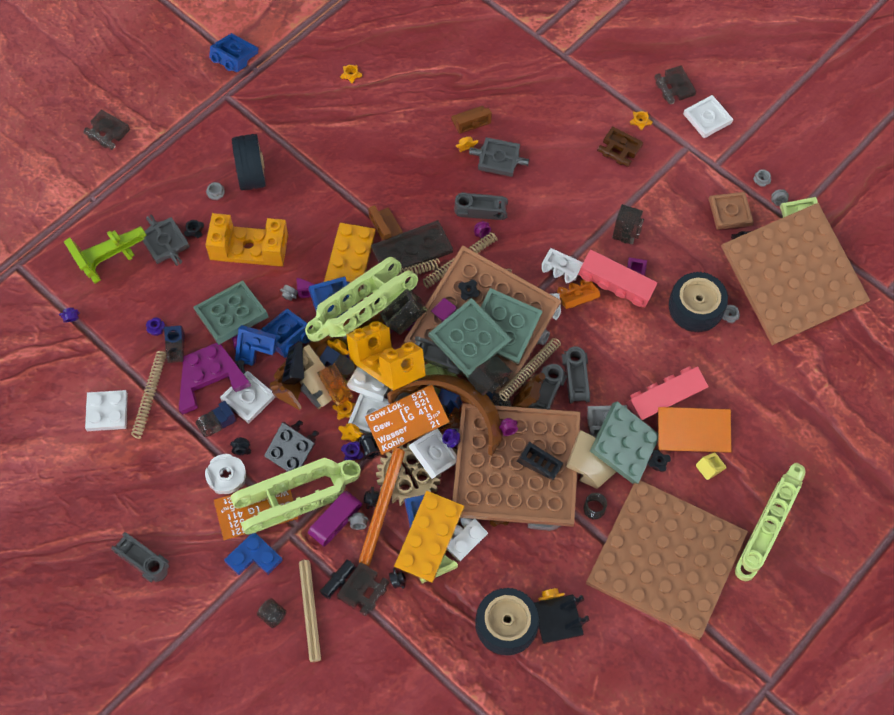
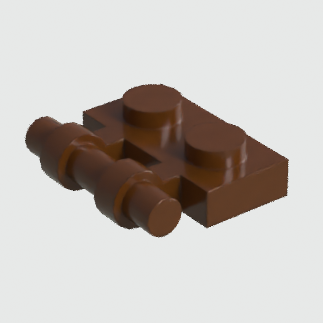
M612 126L603 143L607 144V147L600 145L597 151L602 153V156L610 157L616 160V163L629 167L632 161L626 157L635 158L642 148L643 142ZM613 149H616V150H618V151H620V152H622V153H621V154H618V153H616V152H614V151H612V150H613Z
M535 374L530 378V381L523 383L518 391L519 394L514 397L511 407L528 408L532 403H536L540 397L539 391L545 379V374Z

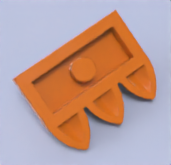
M584 279L581 280L580 285L570 283L569 290L563 287H558L557 289L561 303L566 309L600 297L598 288L591 281L588 282Z

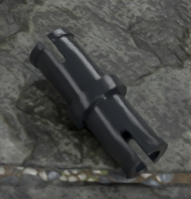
M346 559L336 573L333 572L330 575L331 578L324 587L319 590L325 598L330 599L337 589L345 584V580L356 569V566Z

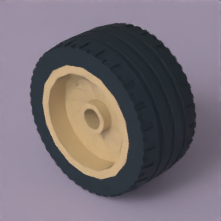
M248 134L233 137L232 147L240 190L266 187L263 154L260 151L258 135Z
M693 272L684 275L674 285L669 298L671 317L678 326L687 331L703 332L712 329L721 321L727 308L728 295L725 286L718 278L705 272Z
M513 588L497 589L489 593L481 601L477 609L475 619L476 632L480 641L490 651L505 656L518 654L528 648L536 637L539 627L537 608L531 598L520 590Z

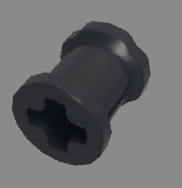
M372 433L359 438V444L363 446L365 452V459H373L381 454Z

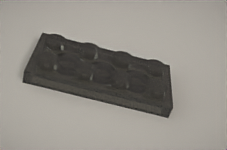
M439 220L371 245L378 264L388 257H394L401 263L403 269L453 253V247ZM394 264L390 265L388 271L394 267Z

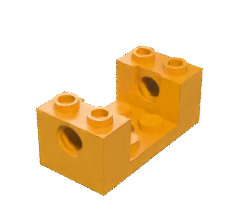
M212 213L206 240V248L210 260L283 267L288 240L286 220L267 218L266 229L233 227L231 215ZM247 243L254 244V246L249 249L244 247Z
M375 321L370 323V325L355 329L353 332L346 334L350 361L393 391L426 376L423 349L413 342L404 343L402 347L396 350L393 349L389 327L383 323Z

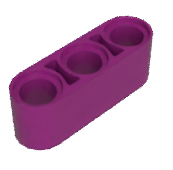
M347 490L344 491L310 527L308 534L323 547L326 546L349 522V517L360 510L362 502Z

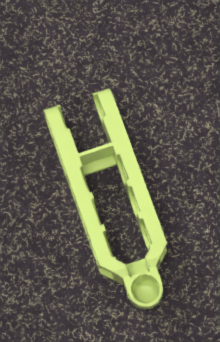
M394 257L386 258L318 305L316 317L309 321L305 328L308 339L317 342L328 335L330 337L346 336V334H349L411 291L417 285V275L409 270L397 276L402 268L401 263ZM394 264V267L388 271L390 265ZM411 276L409 282L405 284L406 279ZM364 284V288L358 291L359 287ZM349 295V298L343 302L344 297ZM380 298V301L374 305L375 301ZM334 305L333 310L328 312L329 307ZM365 308L364 313L359 315L360 311ZM350 319L349 323L344 326L345 321Z
M322 458L236 491L231 495L230 499L234 508L237 509L268 499L271 508L241 522L244 533L253 534L333 503L344 492L345 485L356 481L360 477L361 469L359 464L352 460H346L337 464L330 459ZM324 476L330 477L334 485L321 491L318 489L315 493L303 498L298 497L295 501L282 506L278 504L275 497L277 494Z
M797 462L791 465L788 472L783 474L772 492L735 567V574L740 580L749 581L753 579L757 571L764 564L802 486L806 473L803 465ZM743 565L744 569L751 572V574H743L741 571V566Z

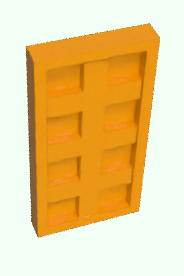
M339 223L324 282L345 277L346 281L351 283L366 273L376 233L375 228Z
M426 490L394 567L433 583L464 510V505Z

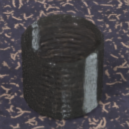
M600 493L589 494L583 507L585 515L590 519L601 518L607 508L605 496ZM598 501L602 504L603 510L592 511L587 503Z
M269 598L258 609L257 616L271 628H275L284 619L287 611L275 602L274 599Z

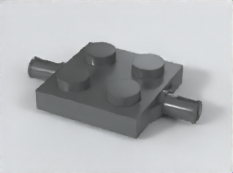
M486 137L481 149L470 147L469 154L479 156L478 170L513 177L514 170L518 164L526 166L529 164V159L519 157L520 144Z
M150 215V218L147 216L146 220L150 227L145 230L147 236L142 240L157 264L172 258L175 265L178 266L182 263L178 254L189 248V243L172 217L157 222L153 215Z

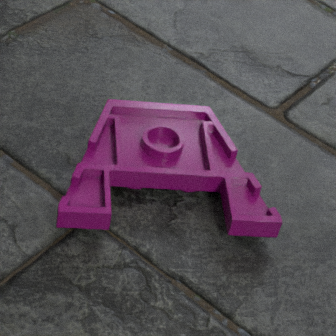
M215 343L184 356L179 412L182 415L198 408L195 390L226 377L230 378L235 392L252 386L221 344Z

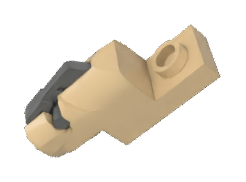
M308 344L303 348V366L305 371L304 379L300 381L302 385L301 391L317 409H320L335 398L328 385L324 382L331 377V374Z

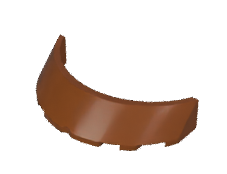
M346 320L344 326L347 325L350 320ZM328 335L320 341L313 342L310 340L308 343L318 358H320L326 347L329 346L327 344L328 340L332 342L335 339L342 340L348 347L347 336L330 337ZM285 361L274 374L275 380L270 383V388L275 397L300 410L302 406L298 402L302 385L300 382L295 385L282 383Z
M441 374L426 375L387 393L389 404L394 403L400 394H412L419 391L425 385H433L439 389L443 388L458 394L461 400L475 406L484 418L489 436V455L493 456L502 441V431L499 429L501 421L495 405L479 387L462 378Z

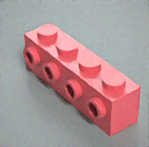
M591 249L578 273L585 281L596 283L601 289L610 290L616 296L626 298L632 301L634 305L644 308L658 283Z
M689 366L680 371L681 375L675 377L673 374L663 379L665 383L658 385L656 382L647 387L648 391L644 393L638 391L630 395L631 399L626 404L634 415L644 420L658 413V407H670L703 391L709 386L699 367L697 366L692 369Z

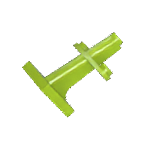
M141 226L121 235H118L115 230L113 232L108 231L109 240L83 251L71 238L66 239L64 243L79 268L89 278L91 277L92 281L96 284L101 280L95 270L100 262L121 251L128 260L133 259L134 253L130 247L141 242L147 236Z

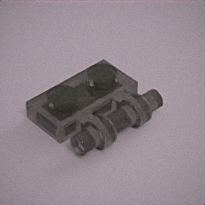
M682 65L666 70L665 77H662L661 74L654 76L657 87L661 89L663 98L669 104L675 102L673 96L677 95L679 100H683L696 94V90ZM667 84H670L672 88L668 89Z
M101 109L90 121L94 127L92 129L86 127L83 133L92 141L96 140L102 147L113 150L115 143L111 141L113 139L120 141L129 132L130 127ZM101 131L105 133L104 137L99 134Z
M360 562L337 594V598L354 609L360 602L364 606L359 612L363 616H367L370 610L373 611L375 608V603L379 597L385 594L387 591L386 587L390 582L383 578L380 583H377L374 580L378 573ZM371 587L374 591L368 599L364 594Z

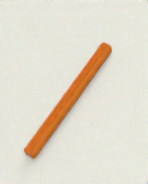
M394 448L380 491L359 558V563L369 566L404 458L405 451L400 448Z

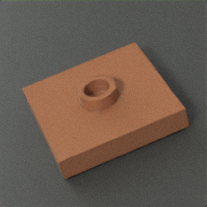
M745 192L709 197L717 230L753 225L754 222Z

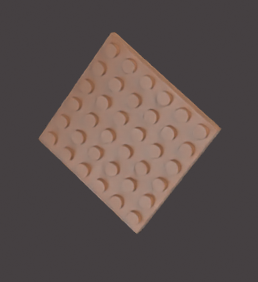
M819 203L721 245L772 346L870 301Z
M462 246L405 338L404 343L413 342L415 344V337L431 340L428 334L442 323L431 310L443 298H446L459 309L470 299L463 300L461 298L462 293L458 285L460 282L466 283L471 279L477 282L476 288L479 291V296L472 299L480 307L491 288L542 310L543 313L519 364L496 354L469 378L463 372L459 373L482 388L493 391L496 396L500 397L499 391L523 368L561 304V300L467 247Z
M462 403L459 431L460 442L458 443L452 500L464 505L460 518L574 527L577 472L566 466L580 430V412L495 406L500 421L502 422L506 418L516 420L518 422V430L510 436H504L502 433V441L493 456L488 454L489 436L484 418L475 406ZM528 442L533 443L563 462L554 480L517 462L518 457ZM528 453L527 458L530 459L532 454ZM536 456L534 462L537 463L540 457ZM544 460V461L542 462L541 466H542L543 468H544L545 464L547 463V461ZM551 463L548 471H552L554 464Z
M640 480L638 484L634 483L586 584L700 640L748 531Z

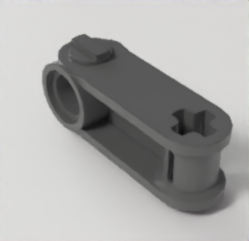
M459 193L455 198L454 212L459 217L504 220L507 218L506 205L508 204V199L495 195Z
M415 337V344L423 349L424 362L447 369L448 372L456 375L462 373L433 341Z
M574 346L562 354V363L565 365L569 403L573 404L574 401L589 403L590 391L586 366L588 364L587 353L582 348ZM571 357H576L579 361H573Z
M550 364L543 367L541 373L545 374V379L539 391L540 397L536 403H532L528 408L551 409L560 386L564 385L567 378L566 372L558 364ZM555 374L557 378L553 379L549 375Z
M124 532L121 540L115 546H112L111 550L140 571L142 576L149 582L156 583L163 580L168 573L169 561L160 554L156 555ZM154 566H160V568L157 571L151 572Z

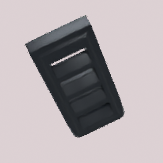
M298 341L289 347L282 383L295 385L304 379L302 342Z
M531 442L527 443L517 459V462L551 480L555 479L563 465V462ZM528 453L532 454L530 459L527 458ZM536 456L540 457L537 463L534 462ZM544 460H546L547 463L545 464V466H544V468H543V467L541 466V464H542V462H543ZM552 463L554 464V467L550 472L548 471V468Z

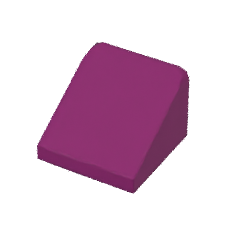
M628 257L627 268L645 276L647 260Z
M297 278L299 298L311 297L308 287L315 284Z
M443 298L431 312L443 322L458 308L446 298Z

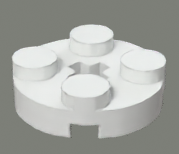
M221 454L210 461V465L205 471V477L209 487L215 493L230 494L244 486L246 469L239 458L237 459L230 454ZM224 470L231 472L228 478L220 476Z

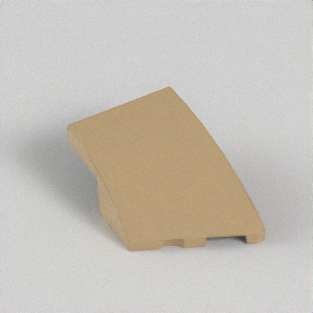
M580 430L566 467L581 474L579 481L598 489L616 471L590 452L596 438Z

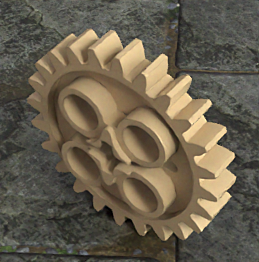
M410 443L407 444V448H404L403 445L399 446L400 449L405 451L403 458L405 468L401 464L392 493V503L399 500L400 506L404 503V499L425 495L426 490L437 492L436 485H440V479L438 478L441 477V474L431 479L409 448ZM389 452L385 453L386 458H380L382 464L377 465L379 472H376V477L380 478L377 480L378 485H383L392 454ZM415 459L417 463L412 465L408 461ZM421 475H425L427 479L424 481L418 480V477ZM412 480L419 487L418 489L414 487ZM402 485L410 486L408 490L400 489Z

